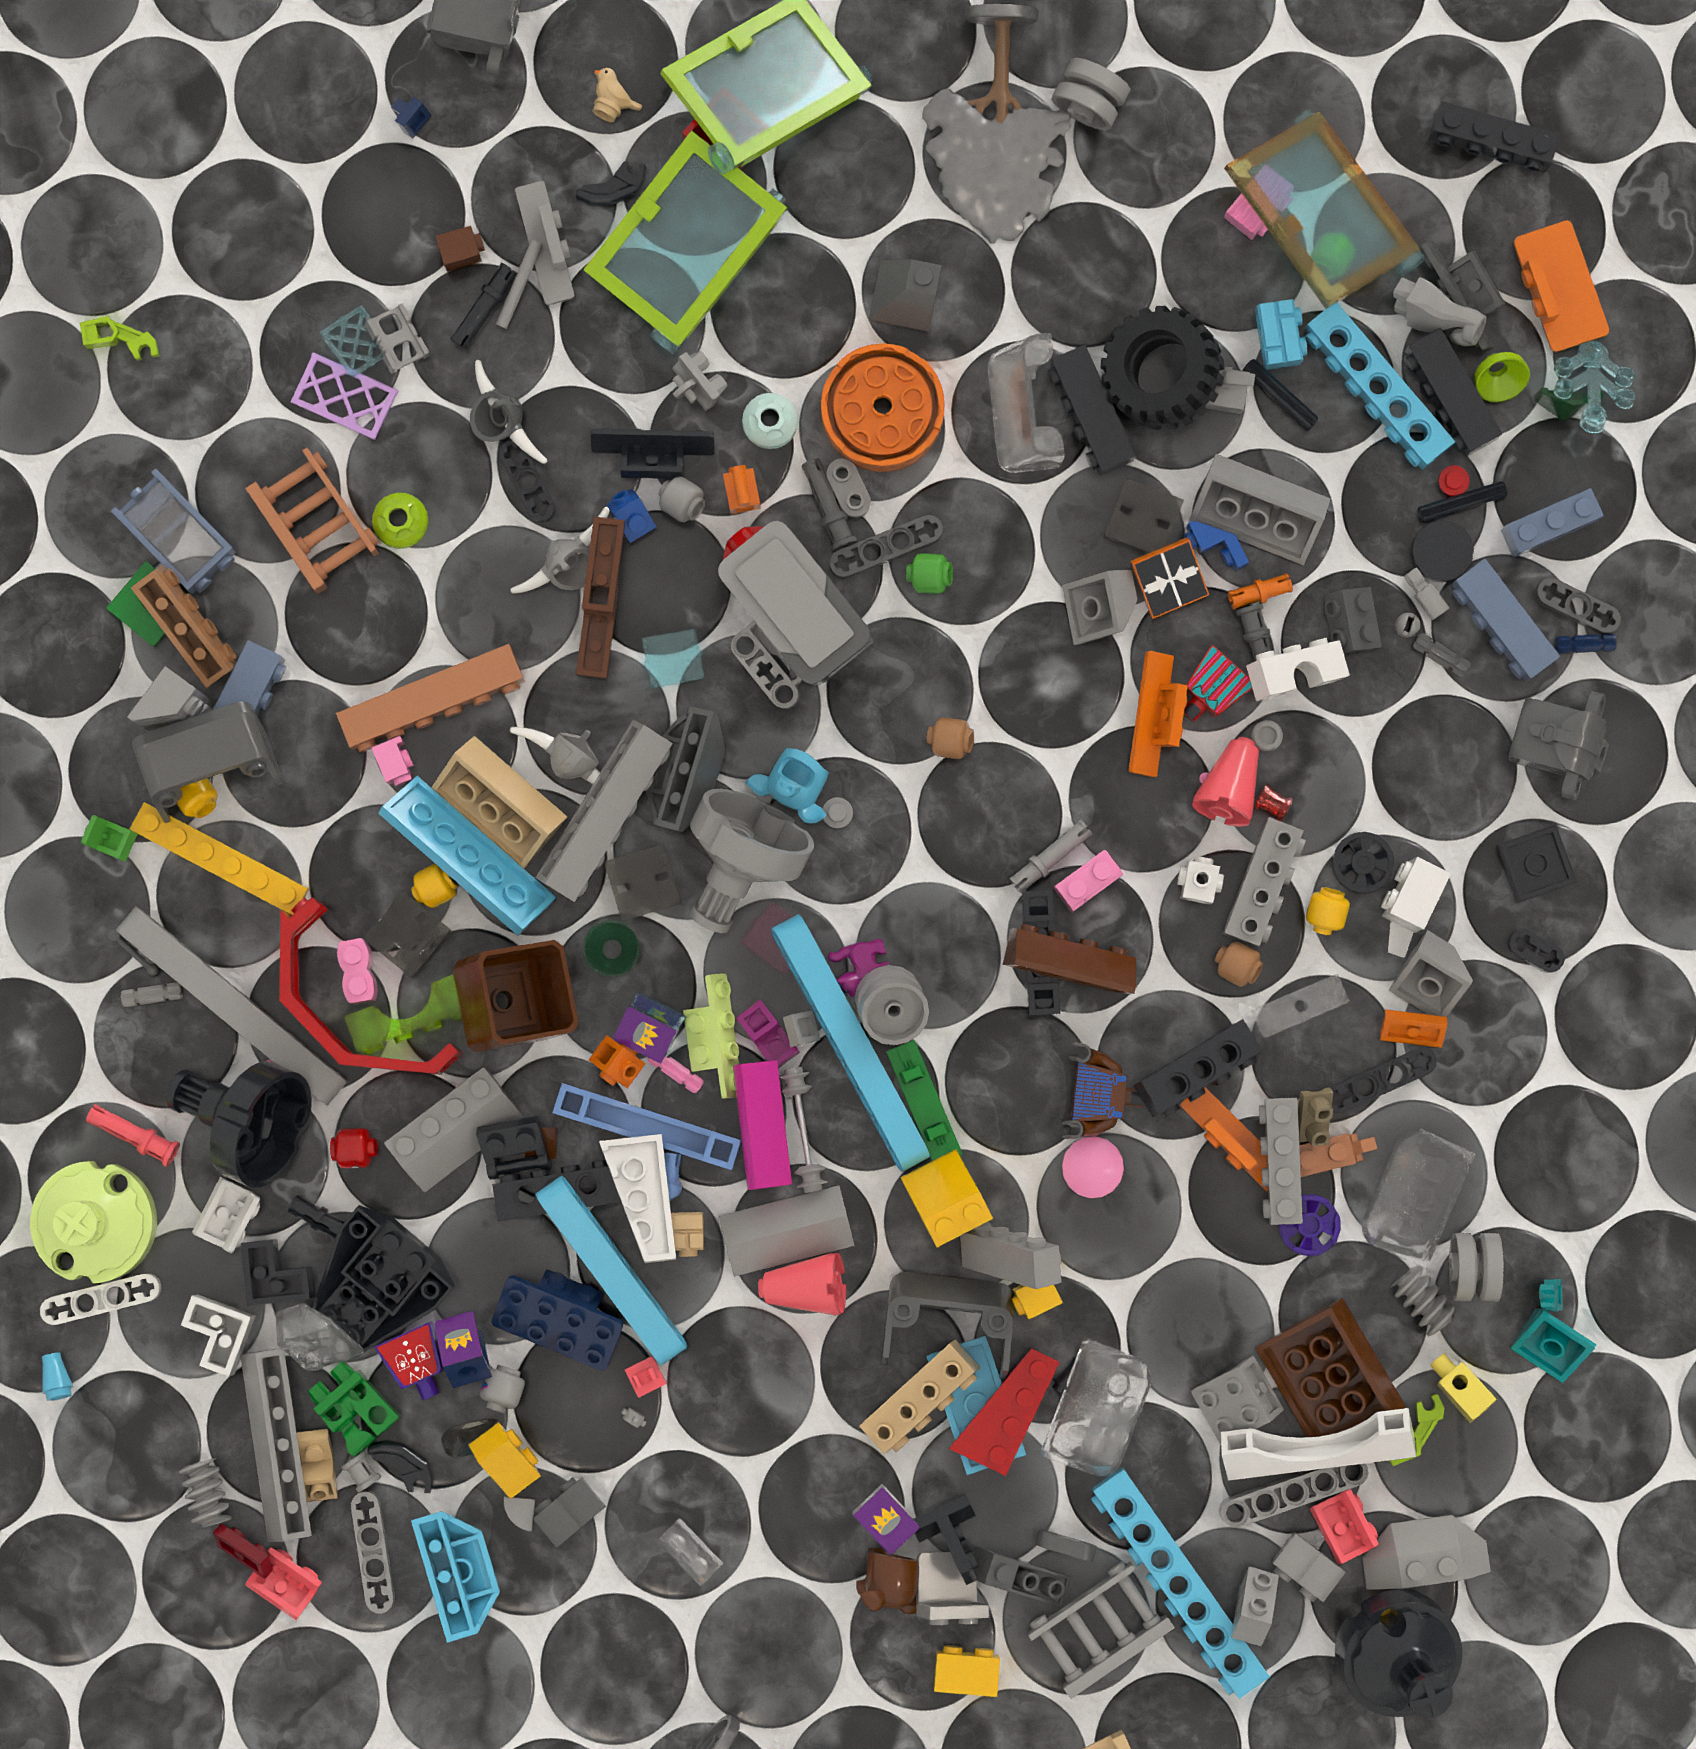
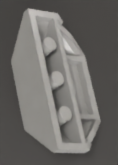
M1453 1515L1390 1523L1378 1537L1379 1545L1367 1551L1362 1557L1367 1590L1403 1589L1460 1581L1491 1572L1486 1540Z

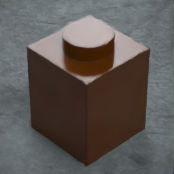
M471 226L436 236L447 272L482 262L480 252L485 251L480 233L474 234Z

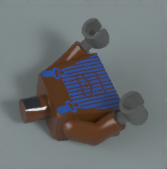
M1074 1042L1072 1045L1078 1046L1079 1054L1077 1057L1069 1055L1070 1060L1077 1062L1071 1120L1062 1122V1125L1068 1124L1070 1126L1071 1132L1069 1135L1063 1136L1064 1139L1097 1136L1115 1127L1118 1119H1123L1124 1106L1142 1108L1143 1101L1136 1089L1126 1088L1127 1075L1122 1074L1121 1065L1104 1052L1091 1049L1086 1044Z

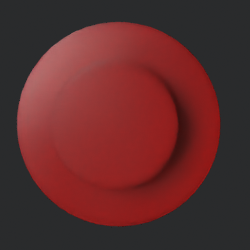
M1456 465L1446 467L1438 478L1441 491L1448 496L1464 493L1470 482L1466 470Z

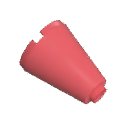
M1238 737L1237 740L1234 739L1228 743L1193 797L1192 806L1198 813L1213 821L1216 815L1225 818L1224 824L1229 826L1243 827L1249 825L1253 816L1259 749L1255 746L1254 741L1245 737Z
M829 1253L765 1272L763 1279H759L758 1282L759 1296L764 1298L767 1304L834 1316L841 1315L846 1305V1284H842L841 1274H845L842 1257L839 1253Z

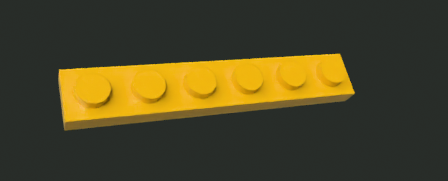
M145 802L130 827V830L291 915L294 914L291 911L292 908L305 898L309 891L307 887L170 816L171 822L165 823L157 809Z

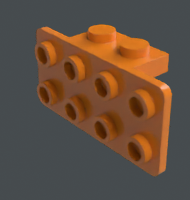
M1566 220L1516 237L1513 245L1523 270L1521 271L1522 280L1525 287L1530 290L1534 314L1540 318L1551 351L1557 353L1605 337L1609 333V326L1572 223Z

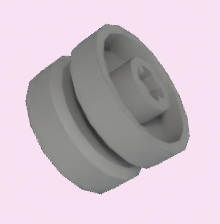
M1072 58L1064 73V77L1068 82L1058 84L1051 100L1060 110L1069 112L1073 119L1095 129L1110 130L1118 115L1115 107L1123 106L1130 93V87L1122 78L1109 69L1086 59Z
M892 965L875 968L866 974L857 985L854 999L858 1015L870 1037L878 1042L889 1045L907 1043L917 1037L926 1026L929 1016L927 998L913 973L905 968Z
M1453 1233L1449 1251V1285L1453 1301H1471L1476 1291L1479 1299L1483 1302H1499L1503 1288L1504 1265L1502 1241L1499 1234L1481 1233L1477 1242H1475L1471 1233Z

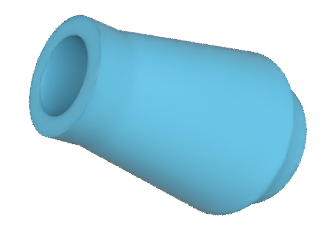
M51 1353L42 1356V1394H46L47 1401H55L72 1396L71 1388H73V1384L63 1364L61 1354Z

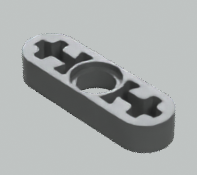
M1547 578L1536 587L1535 597L1539 604L1602 635L1610 634L1620 625L1621 616L1615 607L1556 578ZM1553 585L1555 587L1554 592L1560 596H1564L1565 592L1570 593L1563 602V608L1558 606L1562 601L1561 599L1552 597L1550 600H1547L1545 598L1546 592L1543 591V588ZM1573 598H1581L1586 603V611L1583 614L1576 615L1570 610V601ZM1593 605L1597 606L1594 613L1600 616L1609 613V620L1613 622V625L1608 624L1604 628L1601 626L1602 620L1595 616L1591 617L1590 621L1586 620V617L1593 610Z

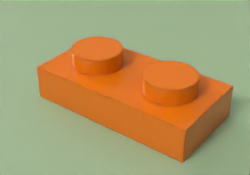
M1385 1009L1380 1029V1040L1442 1048L1447 1029V1017Z

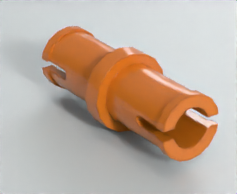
M1287 573L1264 581L1257 579L1251 585L1229 590L1228 598L1230 604L1233 603L1231 605L1233 610L1256 602L1260 604L1266 603L1268 598L1292 592V582Z

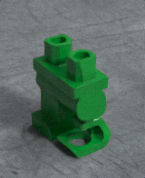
M342 1361L330 1371L340 1386L331 1392L323 1381H319L308 1391V1394L316 1404V1407L313 1408L316 1413L321 1416L333 1433L340 1431L343 1433L347 1451L350 1455L356 1457L376 1440L379 1435H382L397 1422L402 1415L381 1395L361 1370L355 1371L351 1366ZM359 1414L374 1433L359 1430L360 1427L353 1421L354 1417Z

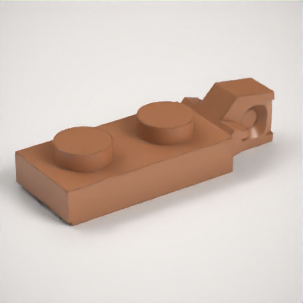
M1347 1133L1330 1137L1329 1144L1314 1147L1310 1143L1299 1145L1301 1177L1363 1161L1362 1153L1377 1149L1375 1137L1358 1140L1357 1133L1350 1135Z

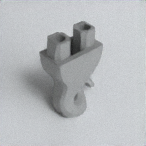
M1419 277L1416 283L1405 278L1400 279L1393 292L1394 298L1397 299L1394 312L1406 317L1407 326L1422 332H1434L1439 328L1446 330L1453 327H1461V329H1456L1450 333V340L1461 346L1477 344L1486 324V316L1478 310L1452 302L1435 285Z

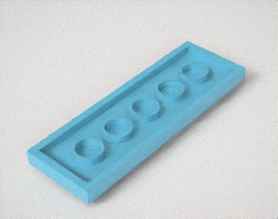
M416 776L386 802L378 812L379 815L517 936L534 922L556 899V896L419 776Z

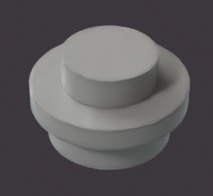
M832 798L823 806V810L826 813L823 820L832 828H843L852 820V806L843 798Z

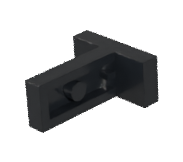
M966 1494L913 1520L919 1525V1529L915 1532L919 1543L942 1532L966 1585L978 1580L973 1569L979 1566L971 1549L965 1552L961 1542L966 1541V1538L959 1524L976 1516Z

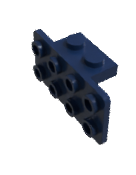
M547 1269L539 1285L514 1275L509 1276L491 1320L492 1325L496 1328L601 1371L607 1368L624 1325L622 1320L597 1310L602 1300L603 1292L596 1290L590 1285L571 1280L561 1273L552 1272Z

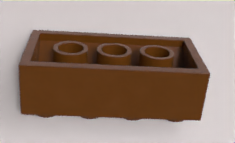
M1021 924L1020 929L1012 928L1010 930L1002 965L1119 994H1135L1136 958L1127 956V949L1110 946L1109 951L1097 948L1098 942L1080 939L1079 943L1068 941L1069 935L1054 931L1050 932V936L1039 934L1038 927Z

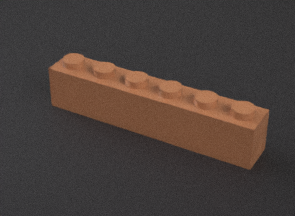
M507 644L337 712L336 715L349 748L352 750L358 749L359 753L376 746L375 742L387 737L388 740H391L398 736H404V730L416 726L417 729L430 726L434 723L433 718L443 714L446 718L455 716L463 712V706L473 703L474 706L485 704L492 700L490 695L502 691L503 695L520 689L519 684L525 682L513 650Z

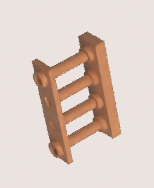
M305 448L302 451L309 460L308 462L269 488L265 486L261 489L254 482L245 489L311 587L319 594L328 588L323 580L328 577L327 574L367 547L375 557L379 554L375 548L379 541L369 527L363 530L323 471L328 466L318 451L312 454L308 448ZM316 471L326 486L287 513L282 511L278 514L272 505L276 502L275 498ZM331 497H334L343 512L303 539L301 536L295 539L289 530L294 527L292 523ZM351 522L360 537L322 563L316 562L312 564L306 556L311 552L310 548Z

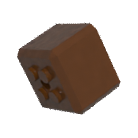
M556 940L484 951L458 960L452 969L467 1046L476 1053L552 1039L574 1032L579 1024L564 946ZM499 992L507 996L508 1005L505 1009H501L496 1004V995Z

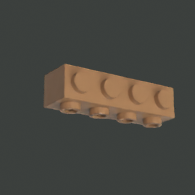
M162 565L133 585L131 589L207 688L235 667L237 663L235 661L237 658L236 654L228 644L225 643L223 645L217 637L218 631L215 625L208 618L204 619L197 610L199 605L194 597L189 593L185 594L178 585L180 580L176 573Z

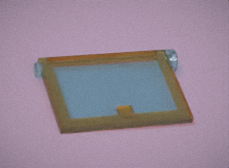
M1310 110L1305 111L1296 118V125L1225 166V171L1325 309L1394 268L1401 277L1411 272L1425 260L1418 245L1320 111L1312 114Z

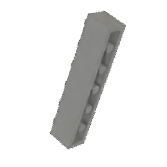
M633 720L535 878L574 902L577 897L583 895L588 887V880L593 871L599 869L602 865L606 850L610 844H613L619 838L624 821L635 812L637 800L642 792L651 786L654 779L653 775L658 766L662 765L669 757L670 747L673 743L645 725Z
M284 1348L241 1354L267 1541L284 1542L312 1536Z

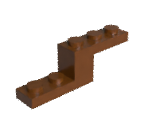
M596 516L593 519L582 602L584 616L576 676L607 679L619 594L617 581L625 520Z

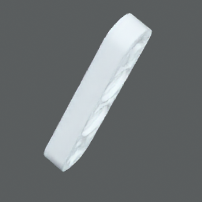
M149 1273L53 1296L42 1303L40 1315L46 1323L58 1325L156 1299L161 1293L162 1284L158 1277ZM143 1279H146L148 1283L154 1284V1289L150 1290L149 1297H147L145 1292L133 1294L136 1300L131 1301V1290L127 1282H132L131 1288L142 1286ZM114 1286H118L124 1291L125 1297L120 1304H113L108 1299V1292ZM83 1294L93 1297L94 1306L89 1312L81 1311L78 1307V1298ZM71 1297V1309L75 1316H70L71 1310L59 1313V1319L57 1320L54 1315L48 1314V1309L52 1308V1302H55L56 1306L67 1305L69 1302L66 1298Z

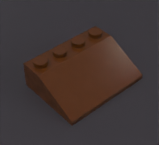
M1343 1298L1312 1313L1255 1347L1307 1437L1335 1434L1366 1421L1376 1412L1404 1409L1406 1407Z

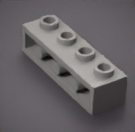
M1270 817L1265 820L1222 935L1255 948L1259 947L1261 942L1267 943L1273 927L1268 925L1272 913L1278 914L1284 897L1279 896L1283 884L1289 885L1295 868L1290 867L1294 855L1299 857L1306 840L1301 838L1304 830Z
M1297 1098L1264 1099V1105H1259V1123L1265 1124L1266 1137H1260L1261 1156L1266 1155L1267 1168H1262L1261 1170L1262 1187H1268V1199H1263V1217L1269 1218V1224L1271 1225L1303 1224Z
M989 1222L960 1235L962 1267L1033 1289L1061 1283V1254L1059 1252V1245L1048 1243L1045 1238L1027 1237L1025 1232L1013 1233L1007 1227H992Z

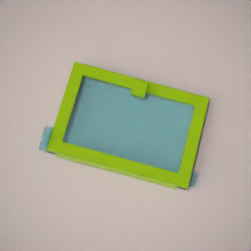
M783 0L663 68L661 71L662 77L714 143L708 148V155L714 168L721 174H726L740 165H746L859 99L860 95L869 91L872 86L870 84L872 76L868 68L863 65L857 67L806 0Z
M691 130L587 264L584 271L651 324L655 329L650 336L662 347L674 354L683 342L689 338L779 223L781 217L788 210L783 205L787 199L774 188L767 192Z

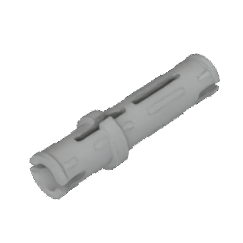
M1079 820L1078 823L1037 857L1033 855L1029 858L1030 862L1009 878L1010 882L1016 885L1014 887L1018 892L1022 894V891L1027 889L1041 876L1045 878L1049 874L1048 870L1093 835L1090 829H1086L1087 826L1082 820Z

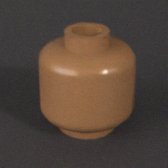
M941 717L934 726L929 727L927 744L932 745L933 753L938 757L962 759L966 753L972 751L974 730L970 728L966 720Z
M1239 941L1232 942L1228 947L1222 946L1215 958V962L1218 963V975L1239 987H1244L1248 983L1253 984L1263 968V962L1260 961V953Z

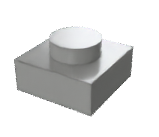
M813 1010L783 1017L790 1047L820 1040Z

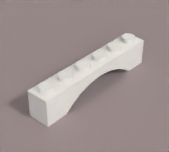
M1409 1408L1376 1412L1366 1421L1350 1429L1320 1437H1282L1264 1433L1253 1428L1221 1432L1222 1458L1228 1481L1416 1457L1414 1431Z

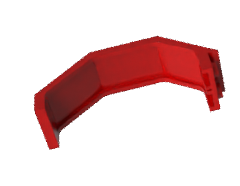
M311 897L309 900L303 898L291 910L294 913L292 916L280 910L279 1001L340 1065L442 1075L464 1054L452 1043H449L433 1059L427 1062L352 1053L306 1005L299 994V939L328 909L319 900Z

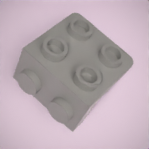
M922 1552L917 1555L916 1560L919 1561V1582L916 1594L917 1617L930 1620V1625H948V1619H959V1624H978V1618H989V1605L977 1602V1581L966 1585L951 1552Z

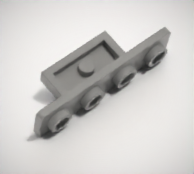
M539 181L515 188L529 244L531 239L543 244L536 259L535 268L545 304L552 305L574 299L575 295L565 261L566 258L571 256L566 239L560 241L557 229L563 228L559 211H552L545 182Z

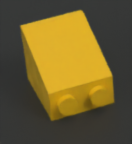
M956 1149L900 1177L936 1247L993 1219L980 1191Z

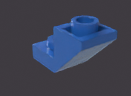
M1197 521L1188 523L1186 527L1187 533L1184 536L1190 540L1193 550L1196 549L1199 555L1222 545L1223 549L1220 550V553L1227 567L1232 566L1236 572L1248 565L1249 561L1235 534Z

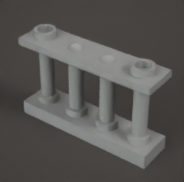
M1123 1561L1117 1563L1107 1571L1109 1574L1107 1578L1048 1618L1044 1614L1029 1624L1031 1629L1027 1631V1634L1031 1641L1041 1636L1065 1672L1066 1676L1064 1678L1066 1682L1062 1686L1070 1699L1175 1628L1166 1614L1160 1617L1152 1612L1128 1576L1136 1570L1131 1562L1126 1565ZM1117 1582L1144 1621L1142 1624L1144 1629L1135 1635L1132 1631H1127L1103 1595L1104 1591ZM1091 1600L1118 1638L1117 1644L1119 1646L1109 1653L1106 1649L1102 1650L1076 1611ZM1065 1618L1092 1656L1090 1659L1092 1664L1084 1670L1080 1667L1076 1668L1050 1629Z

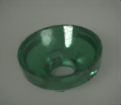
M607 920L600 922L589 930L584 939L583 954L587 964L596 973L603 976L614 977L625 974L632 969L639 957L640 946L637 935L632 928L620 921ZM610 940L618 941L622 947L621 954L614 959L607 958L603 952L604 944Z

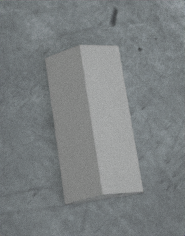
M839 1185L719 1216L734 1277L855 1246Z

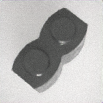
M572 1477L559 1488L562 1495L553 1502L548 1497L534 1509L538 1515L533 1520L556 1548L606 1507L583 1477L578 1481Z

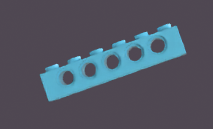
M1336 301L1307 324L1304 329L1307 333L1305 335L1307 342L1315 350L1320 349L1327 357L1325 362L1334 373H1341L1346 379L1345 386L1355 397L1359 395L1366 403L1364 407L1368 414L1374 420L1380 419L1386 427L1384 429L1386 435L1395 444L1399 442L1406 450L1404 453L1405 457L1414 467L1419 465L1424 470L1455 443L1454 439ZM1334 334L1342 336L1345 346L1340 348L1333 346L1330 342V336ZM1350 359H1361L1364 362L1365 369L1362 371L1352 369L1349 362ZM1378 381L1382 383L1384 393L1374 394L1370 390V382ZM1390 405H1400L1404 410V417L1396 418L1392 416L1389 411ZM1411 428H1419L1424 434V440L1414 441L1410 437L1409 430Z

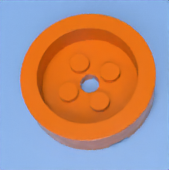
M886 343L871 344L852 351L836 364L823 387L821 418L829 442L840 456L865 470L890 472L914 464L934 445L943 423L944 393L938 376L927 361L902 346ZM877 399H888L892 404L891 410L886 414L878 413L874 408V403Z

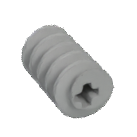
M1419 1265L1408 1270L1390 1287L1398 1285L1399 1289L1394 1295L1396 1298L1404 1295L1407 1296L1403 1303L1404 1308L1411 1305L1415 1306L1411 1313L1412 1317L1422 1314L1423 1318L1419 1323L1420 1327L1428 1324L1431 1325L1427 1333L1429 1337L1451 1322L1455 1315L1452 1316L1455 1306L1453 1304L1444 1306L1447 1301V1296L1444 1294L1435 1297L1439 1287L1437 1285L1427 1287L1431 1277L1426 1275L1419 1278L1423 1271L1422 1266Z
M216 1458L187 1465L178 1471L180 1475H189V1478L182 1483V1487L192 1488V1491L185 1495V1499L195 1500V1503L188 1507V1511L198 1512L199 1515L193 1518L191 1523L201 1524L202 1527L232 1519L231 1515L221 1514L229 1507V1504L218 1502V1500L226 1495V1492L215 1490L216 1487L223 1483V1480L220 1478H212L220 1470L218 1466H209V1463Z

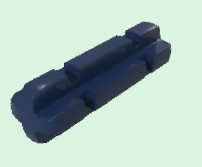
M1603 634L1601 637L1599 635H1576L1572 638L1569 636H1559L1555 639V650L1558 654L1569 653L1570 651H1573V653L1598 652L1600 649H1602V652L1614 651L1617 646V640L1614 634Z

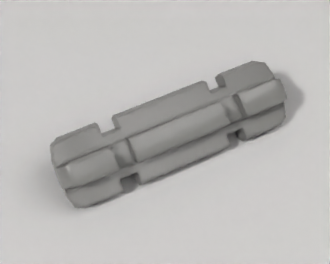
M178 982L168 983L167 986L138 988V991H135V989L121 991V1002L124 1007L137 1006V1003L144 1005L164 1002L168 998L169 1000L183 998L182 986Z

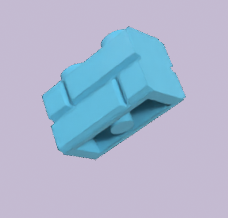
M1292 299L1257 305L1255 317L1264 368L1271 370L1300 365L1303 361V356L1307 355L1305 337L1300 338L1298 326L1302 325L1300 307L1295 308L1294 300Z

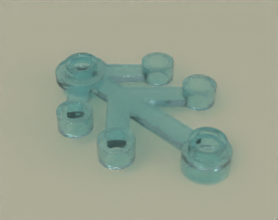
M1598 341L1581 343L1577 355L1572 358L1559 357L1554 366L1555 374L1564 377L1557 381L1554 388V393L1557 397L1568 399L1574 392L1587 386L1588 408L1582 413L1580 426L1589 433H1600L1603 431L1607 421L1606 411L1601 407V389L1615 400L1618 407L1623 409L1631 408L1636 398L1634 391L1626 388L1632 385L1635 372L1629 367L1619 368L1608 358V349ZM1581 366L1587 368V371L1571 380L1566 378L1571 376L1573 370ZM1600 367L1614 378L1617 385L1625 388H1618L1600 372Z

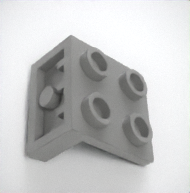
M1254 1355L1243 1360L1232 1370L1191 1391L1220 1444L1221 1432L1248 1428L1257 1429L1271 1422L1284 1411Z

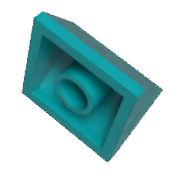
M1536 1308L1512 1344L1511 1349L1564 1383L1595 1349L1597 1344L1547 1311Z

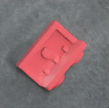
M1351 1489L1345 1490L1310 1508L1338 1566L1379 1545L1377 1531L1373 1524L1366 1520L1362 1512L1363 1504L1358 1495L1353 1494Z
M270 1547L268 1552L270 1553L269 1559L273 1571L266 1579L253 1572L246 1581L245 1586L297 1621L317 1593L322 1582L318 1580V1575L308 1567L301 1568L292 1562L293 1559L287 1552Z

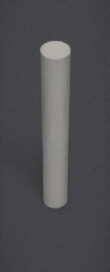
M531 239L496 325L505 329L508 328L539 255L542 243Z

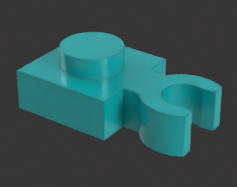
M1545 1279L1544 1284L1540 1285L1539 1299L1541 1308H1545V1311L1563 1310L1562 1279Z

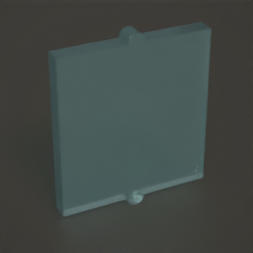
M695 629L642 638L646 657L644 666L648 668L651 689L705 679L701 662L703 652L699 650Z

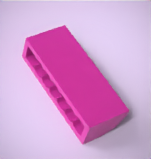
M776 1060L733 1065L747 1190L792 1185L778 1062Z

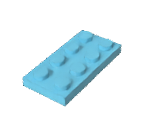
M985 1335L960 1343L981 1368L974 1373L978 1379L966 1390L963 1391L959 1387L951 1395L955 1400L945 1408L954 1439L959 1437L969 1422L1002 1384ZM940 1351L926 1355L928 1362ZM1022 1443L1014 1459L1026 1455ZM960 1454L967 1475L988 1468Z

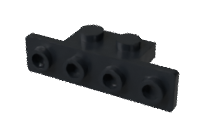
M602 428L591 429L590 435L592 452L621 453V478L674 479L679 476L683 477L684 454L714 455L715 450L714 432Z

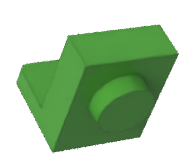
M93 815L85 828L81 843L126 862L138 833Z

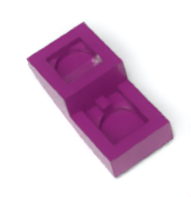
M761 999L736 1017L767 1061L777 1060L778 1069L800 1053L796 1046L790 1047L788 1035Z

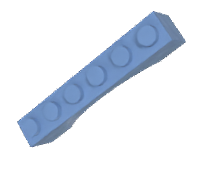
M564 1083L561 1085L553 1110L554 1114L630 1138L662 1134L664 1149L729 1170H733L742 1140Z

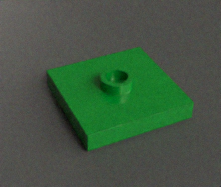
M145 561L106 609L156 648L166 634L131 589L133 585L155 570L153 566Z

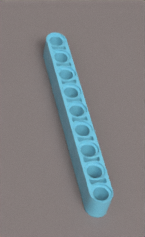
M797 914L772 927L771 933L899 1170L904 1172L929 1158L930 1154L803 918Z

